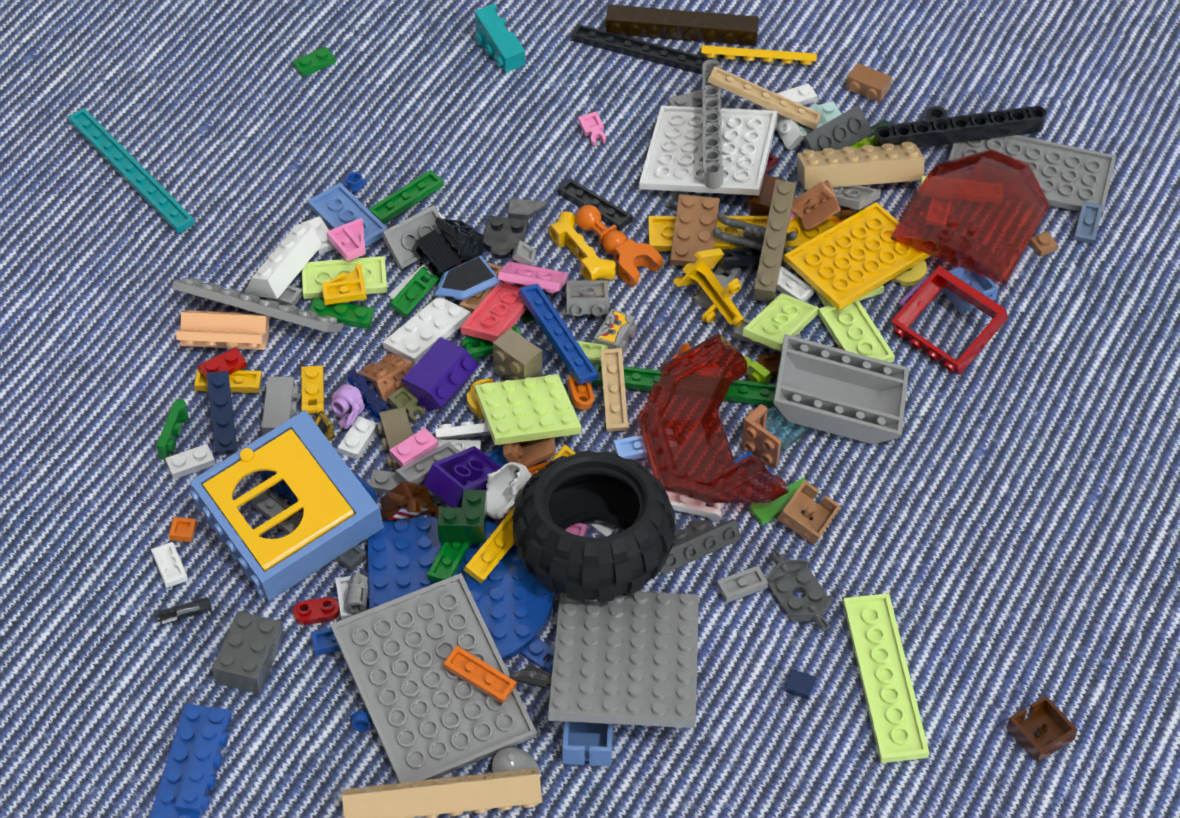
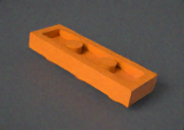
M459 646L454 648L443 663L445 669L504 704L517 686L516 681Z

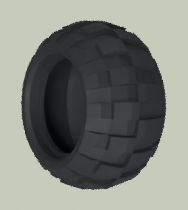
M588 450L552 460L546 464L545 469H540L527 481L513 512V539L520 559L528 573H533L535 578H538L540 585L554 593L562 592L566 594L567 598L583 602L584 599L597 600L598 602L612 601L616 596H628L641 590L645 582L654 579L662 570L673 547L675 514L664 486L658 478L648 473L647 468L633 459L620 457L618 453L608 451L590 452ZM583 521H603L613 524L623 531L611 536L593 538L575 535L567 532L565 529Z

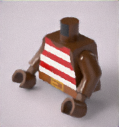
M403 481L380 498L383 508L380 510L382 521H398L413 518L421 513L429 515L435 513L434 517L438 518L439 507H442H435L425 486L408 481Z

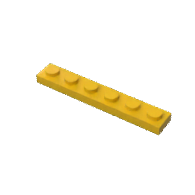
M706 45L701 47V53H705V57L716 58L717 54L724 55V59H735L736 56H743V60L755 61V57H762V61L774 62V58L782 59L781 63H793V60H801V64L812 65V61L817 60V53Z

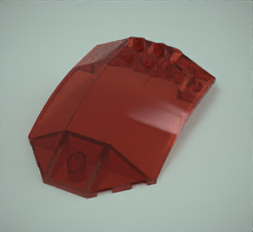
M990 149L937 164L916 192L892 234L891 240L1006 285L1032 235L1051 206L1028 163Z

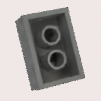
M237 611L212 667L215 683L260 694L284 639L282 621Z

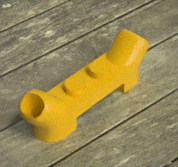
M561 212L558 221L548 226V232L553 242L559 248L567 245L581 262V274L586 280H613L616 275V262L599 258L595 250L587 245L583 236L574 230L576 225L575 215L571 212Z

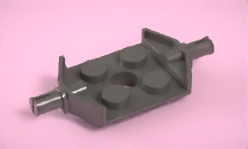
M778 550L771 552L770 557H772L776 566L767 577L768 586L793 622H816L821 631L829 629L830 625L823 615L831 606L833 596L831 595L829 598L808 568V560H785ZM802 592L805 596L799 598L795 597L793 593Z

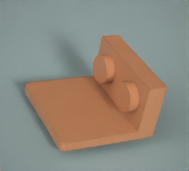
M387 354L381 361L366 365L364 370L359 372V375L373 382L381 402L387 403L388 396L403 386L408 389L401 379L414 364L412 361L396 354Z
M555 437L503 444V455L508 462L520 463L526 466V468L531 467L555 455Z

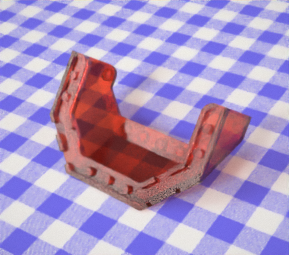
M717 333L665 363L660 371L662 375L658 384L653 385L647 397L649 402L645 410L640 411L637 418L653 475L659 479L665 490L706 503H770L789 493L786 482L781 477H774L766 470L764 462L758 456L751 455L736 464L734 462L718 410L731 383L742 378L747 372L745 357L720 333Z

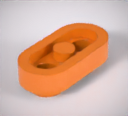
M570 374L567 387L572 404L580 410L590 409L595 398L591 383L587 382L578 385L572 374Z

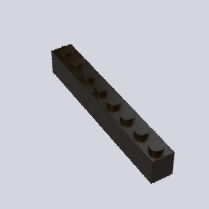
M608 4L605 31L625 36L757 46L759 17Z

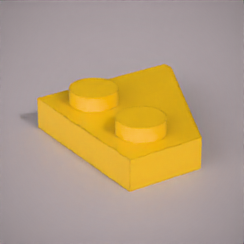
M361 264L356 265L354 271L348 274L343 272L335 279H330L322 284L325 305L367 299Z

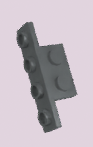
M731 519L714 527L707 521L700 520L685 529L676 530L673 547L660 572L665 574L740 540L741 536L737 521Z

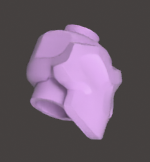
M345 384L339 387L332 395L331 408L340 418L338 424L342 428L348 429L363 411L365 405L360 390L357 387Z

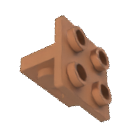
M829 180L821 181L794 199L792 211L801 218L806 231L811 230L840 211L837 198Z

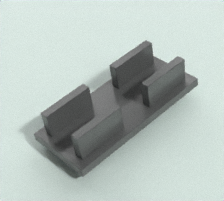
M856 105L803 136L804 140L802 141L804 144L807 143L810 150L823 151L825 148L840 150L844 147H850L873 132L860 106Z

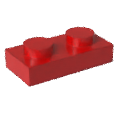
M236 347L198 365L199 372L206 382V373L228 371L230 375L247 367L246 360Z

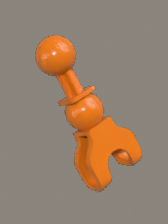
M584 205L576 212L575 220L577 225L585 231L593 230L600 236L599 246L603 247L608 254L614 256V261L618 264V277L627 285L632 287L639 283L640 275L637 267H646L653 272L663 267L662 256L651 245L636 243L631 238L628 240L623 232L617 230L616 225H612L609 228L601 222V213L595 206Z

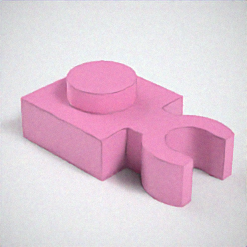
M597 111L578 117V122L585 137L591 135L592 146H596L597 138L601 139L603 144L606 143V135L603 133L604 126Z

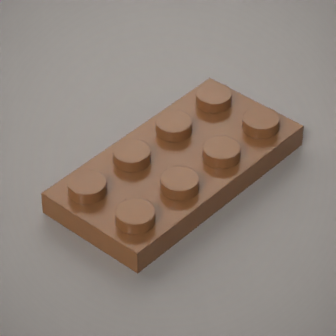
M679 194L670 260L671 265L686 266V264L694 263L698 260L694 255L696 252L714 249L715 236L713 235V229L717 226L720 198Z

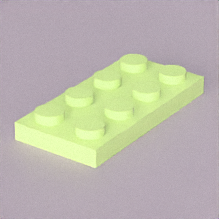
M385 256L355 258L348 262L345 259L308 262L302 269L304 299L324 298L322 284L330 279H335L343 272L348 274L354 271L355 266L358 264L362 266L366 294L387 293Z
M781 293L743 329L742 336L769 346L771 349L781 351L784 335L787 334L795 337L818 315L819 308Z
M856 300L840 311L833 305L819 308V317L837 345L843 347V350L890 363L894 362L895 355L859 300Z

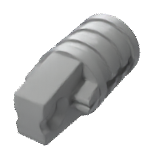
M355 572L351 576L347 588L345 610L353 615L366 611L368 578L359 572Z

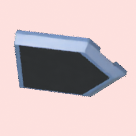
M478 256L444 272L436 289L435 296H451L457 300H465L500 284V281L483 257Z

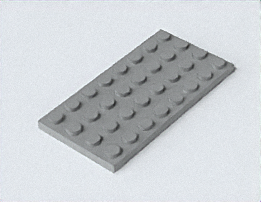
M1021 135L953 144L944 178L1002 184L1004 196L1081 212L1083 201L1103 206L1102 217L1116 155Z

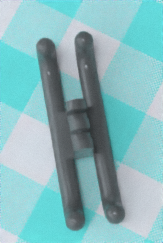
M723 212L717 214V219L722 224L745 230L742 238L724 233L720 228L715 227L713 235L717 239L762 251L766 227L729 218ZM795 231L788 233L786 241H794L797 238V233ZM786 247L784 255L792 251V247Z

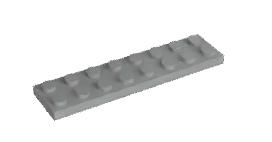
M182 277V280L173 281L172 289L327 333L342 331L343 323L337 322V318L333 316H319L315 311L298 310L299 307L279 305V302L275 300L260 299V296L254 294H240L241 291L232 288L223 289L221 285L202 283L203 280L197 278L189 279Z

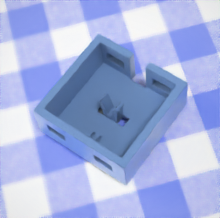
M976 261L949 271L991 300H996L998 287ZM942 289L960 313L975 308L949 289Z

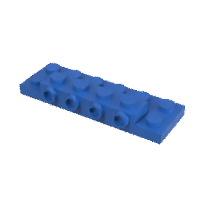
M185 703L149 818H202L204 810L207 811L209 808L210 789H214L216 784V769L220 768L222 764V748L228 744L229 734L227 732L232 718V710Z

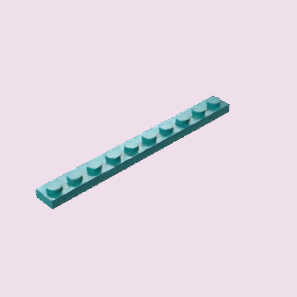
M85 108L67 116L69 123L177 233L195 224L194 218Z

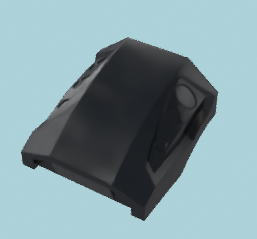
M436 218L437 227L450 247L457 252L461 259L472 260L484 253L487 246L482 243L484 236L462 220Z

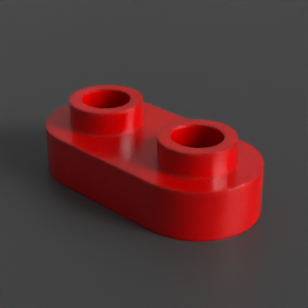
M331 597L300 601L293 608L294 619L301 625L330 622L335 620L340 614L338 601Z

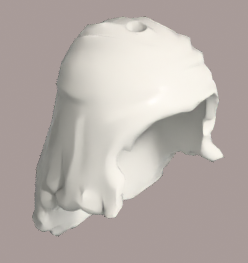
M509 462L498 471L488 474L486 495L487 515L490 518H505V514H508L513 509L520 494H522L525 484L531 478V473L526 466L516 462Z

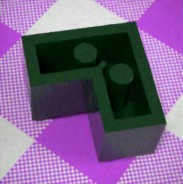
M463 490L462 508L439 507L437 523L439 542L485 543L487 519L486 490Z

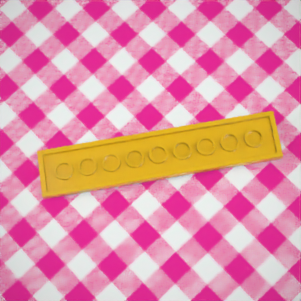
M649 216V245L656 251H672L676 216ZM727 216L762 227H766L768 216ZM795 216L789 224L788 233L795 231L797 238L794 241H786L785 248L792 247V249H795L851 216H831L809 231L804 229L801 218ZM717 219L716 227L720 228L722 232L743 238L745 230L724 225ZM715 237L714 249L747 248L719 240Z

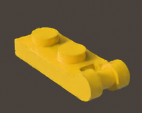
M323 365L301 367L302 411L306 410L308 414L317 413L318 415H324Z

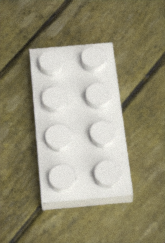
M437 297L385 339L383 347L415 364L439 337L447 339L458 330L471 315V312L442 297Z

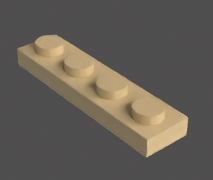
M622 348L603 349L600 352L607 432L628 431Z

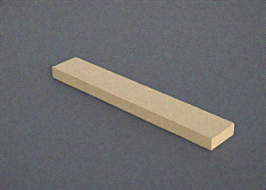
M714 66L707 81L762 107L777 111L778 114L814 130L822 116L819 112Z

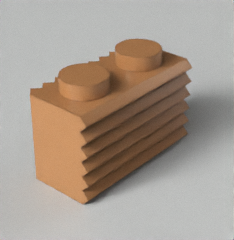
M857 63L847 76L846 89L879 103L891 89L892 77Z

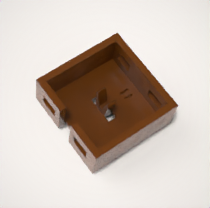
M1047 695L1031 704L1028 713L1030 717L1025 720L1027 711L1023 709L1011 716L1007 724V729L1037 763L1075 740L1078 731Z

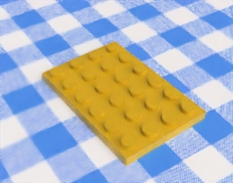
M875 202L786 253L783 261L840 311L929 258L932 250Z

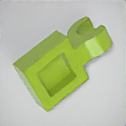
M744 356L743 364L745 365H741L738 362L735 363V370L741 374H749L748 379L751 382L770 384L771 372L756 360L752 362L749 357Z

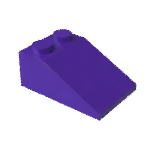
M473 446L432 463L424 485L432 493L445 501L449 507L462 508L463 490H487L488 474L498 471L501 467Z

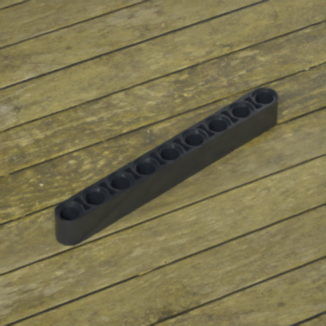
M1030 106L885 125L876 128L873 146L878 147L887 143L902 145L903 142H912L918 148L1036 133L1043 130L1047 112L1041 106Z

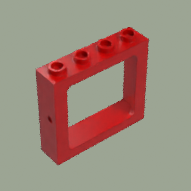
M938 266L891 322L893 332L898 337H905L914 348L918 350L921 348L930 359L940 361L948 371H954L960 375L1007 321L1008 316L1005 308L943 267ZM943 288L949 289L992 318L991 322L957 360L909 328Z

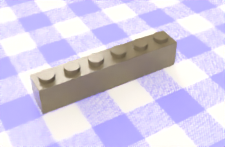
M777 179L775 181L753 300L771 303L775 299L795 198V182Z

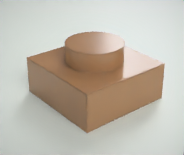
M1048 232L1031 237L1029 241L1031 247L1040 257L1057 251L1059 246Z

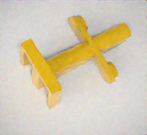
M720 248L696 252L694 255L698 260L694 263L686 264L682 269L686 275L675 278L673 282L677 287L699 283L714 304L701 316L703 322L708 324L713 322L717 318L716 313L720 311L730 325H734L735 328L741 326L745 319L730 299L732 295L741 289L740 280L738 278L732 280L724 289L711 271L724 256V253Z

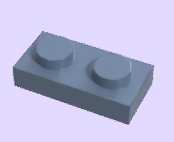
M1083 201L1074 240L1090 244L1095 243L1103 210L1102 205Z

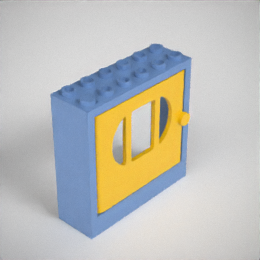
M306 410L189 481L192 487L190 494L195 500L196 508L200 513L203 512L205 514V519L211 529H216L219 540L224 546H228L233 560L236 563H240L242 572L248 580L251 579L253 581V586L259 596L264 595L268 601H271L336 559L337 556L344 554L384 528L380 508ZM257 471L277 473L236 500H233V493L237 484L247 475ZM281 480H284L299 501L259 527L252 529L239 512L238 507ZM304 509L301 523L289 535L278 539L259 537L299 510Z

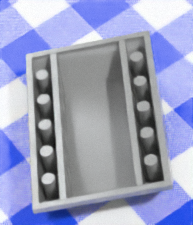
M785 334L773 403L788 422L869 444L900 438L902 435L909 368Z

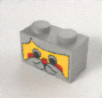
M611 309L595 335L594 343L607 345L608 349L622 348V353H624L629 339L633 338L636 334L635 317Z

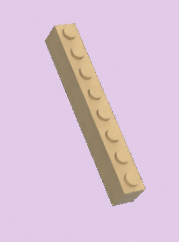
M538 768L342 789L344 818H414L418 816L437 818L439 814L449 813L450 816L462 815L464 811L484 813L491 808L510 810L512 806L522 805L524 808H531L537 806V803H542L539 770Z

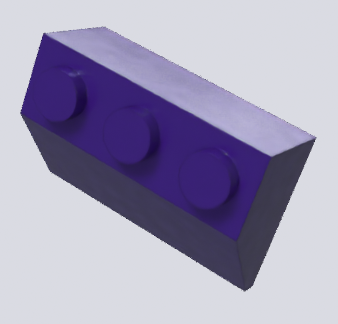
M439 337L401 380L429 412L442 408L479 365L466 349Z

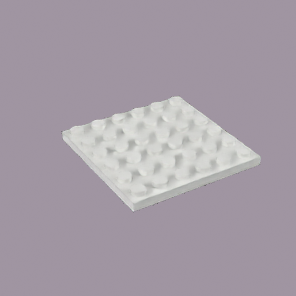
M661 106L640 178V189L760 195L778 112L774 110L722 108L723 183L719 188L710 189L705 186L703 172V107Z

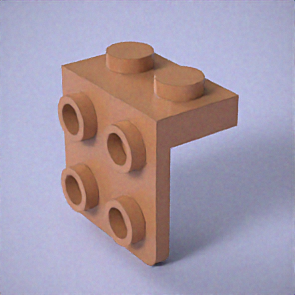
M760 404L755 410H750L744 419L741 446L745 451H751L765 465L776 468L779 464L781 440L765 429L768 408Z

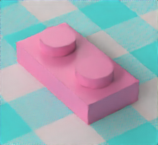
M423 428L390 449V456L403 467L439 447V443L426 428Z

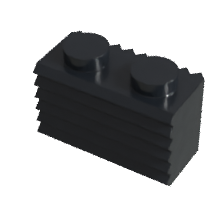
M436 230L417 239L412 248L430 273L439 279L444 272L457 267L460 263L457 252L449 248L445 237L442 234H438Z

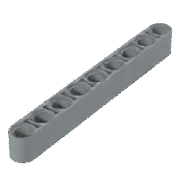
M712 59L705 61L702 65L703 172L705 186L715 189L719 188L723 183L721 88L707 82L714 66L720 68V63Z

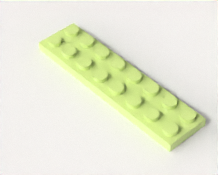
M889 593L844 598L843 606L880 762L888 763L928 758L929 749Z

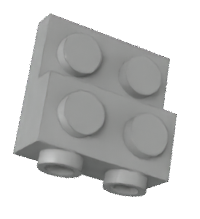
M608 280L566 281L567 315L581 316L583 314H592L594 316L609 314Z

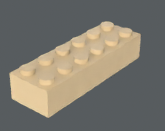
M903 142L902 145L887 143L878 147L872 145H864L862 148L844 147L840 150L825 148L823 151L804 150L802 153H797V176L805 190L826 180L831 182L832 187L920 181L921 176H924V156L917 145L912 142Z

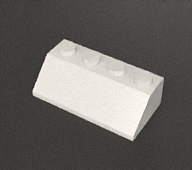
M297 224L293 227L292 231L282 240L277 249L251 278L245 290L246 295L254 294L274 299L280 297L322 246V242L313 225Z

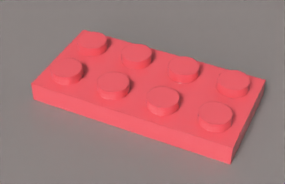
M500 280V284L491 290L462 324L461 334L491 342L498 339L507 330L512 328L527 310V306L518 294L519 289L524 286L517 284L509 285Z

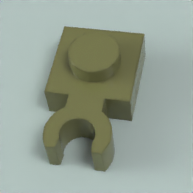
M405 386L388 396L387 402L394 409L405 407L408 419L412 424H415L417 421L414 414L420 415L421 418L425 417V410L420 406H416L418 399Z

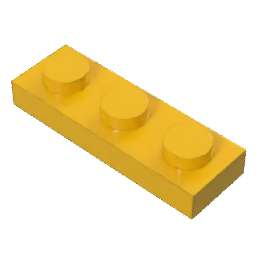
M197 369L194 384L195 391H208V384L199 372V369ZM238 370L230 374L231 392L260 393L262 371Z

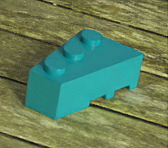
M493 3L475 11L476 34L474 37L476 43L485 49L486 54L493 58L496 65L507 73L525 65V50L513 31L509 33L504 25L506 20L504 17L500 18L496 13L497 6Z

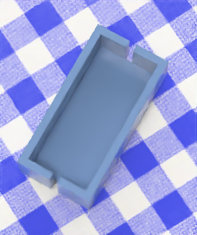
M564 721L563 764L585 765V761H589V765L611 766L613 724Z

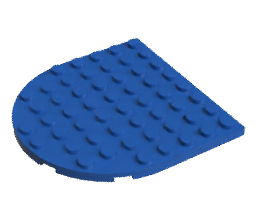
M407 518L398 521H383L384 528L368 538L370 609L436 583L428 580L427 574L444 542H439L438 518ZM486 519L485 542L500 525V523H496L493 519ZM472 543L455 575L462 573L502 660L507 657L512 658L529 646L546 626V621L553 607L554 592L540 585L538 578H535L533 573H528L520 559L515 543L483 583H479L463 570L484 544Z

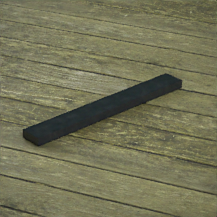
M577 24L571 35V41L700 75H702L703 63L712 59Z

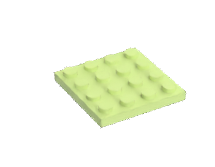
M559 374L475 385L474 392L495 445L581 434L580 422Z

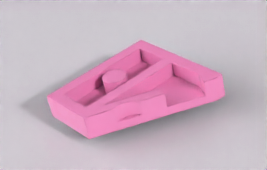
M362 218L327 231L328 240L347 262L365 255Z

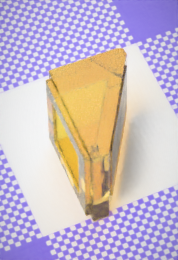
M320 411L314 422L328 441H331L335 438L334 424L324 412Z

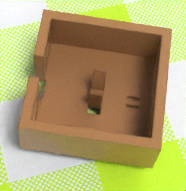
M804 480L777 519L814 545L841 506L828 496H825L821 503L817 504L813 499L819 490Z

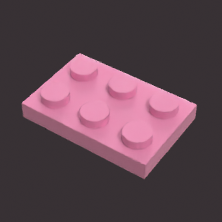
M509 261L499 271L498 280H503L505 284L509 285L523 284L524 287L539 284L544 291L556 293L568 281L569 273Z

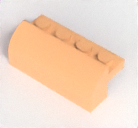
M184 310L181 312V329L176 331V340H181L180 346L236 347L237 349L265 350L269 336V316L260 313Z

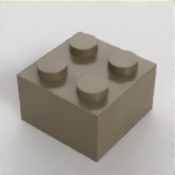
M510 328L493 342L494 371L498 376L504 377L507 380L542 377V350Z

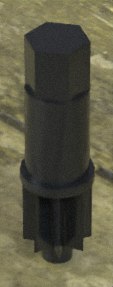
M208 597L160 610L158 611L159 615L155 616L156 623L161 622L163 625L212 610Z

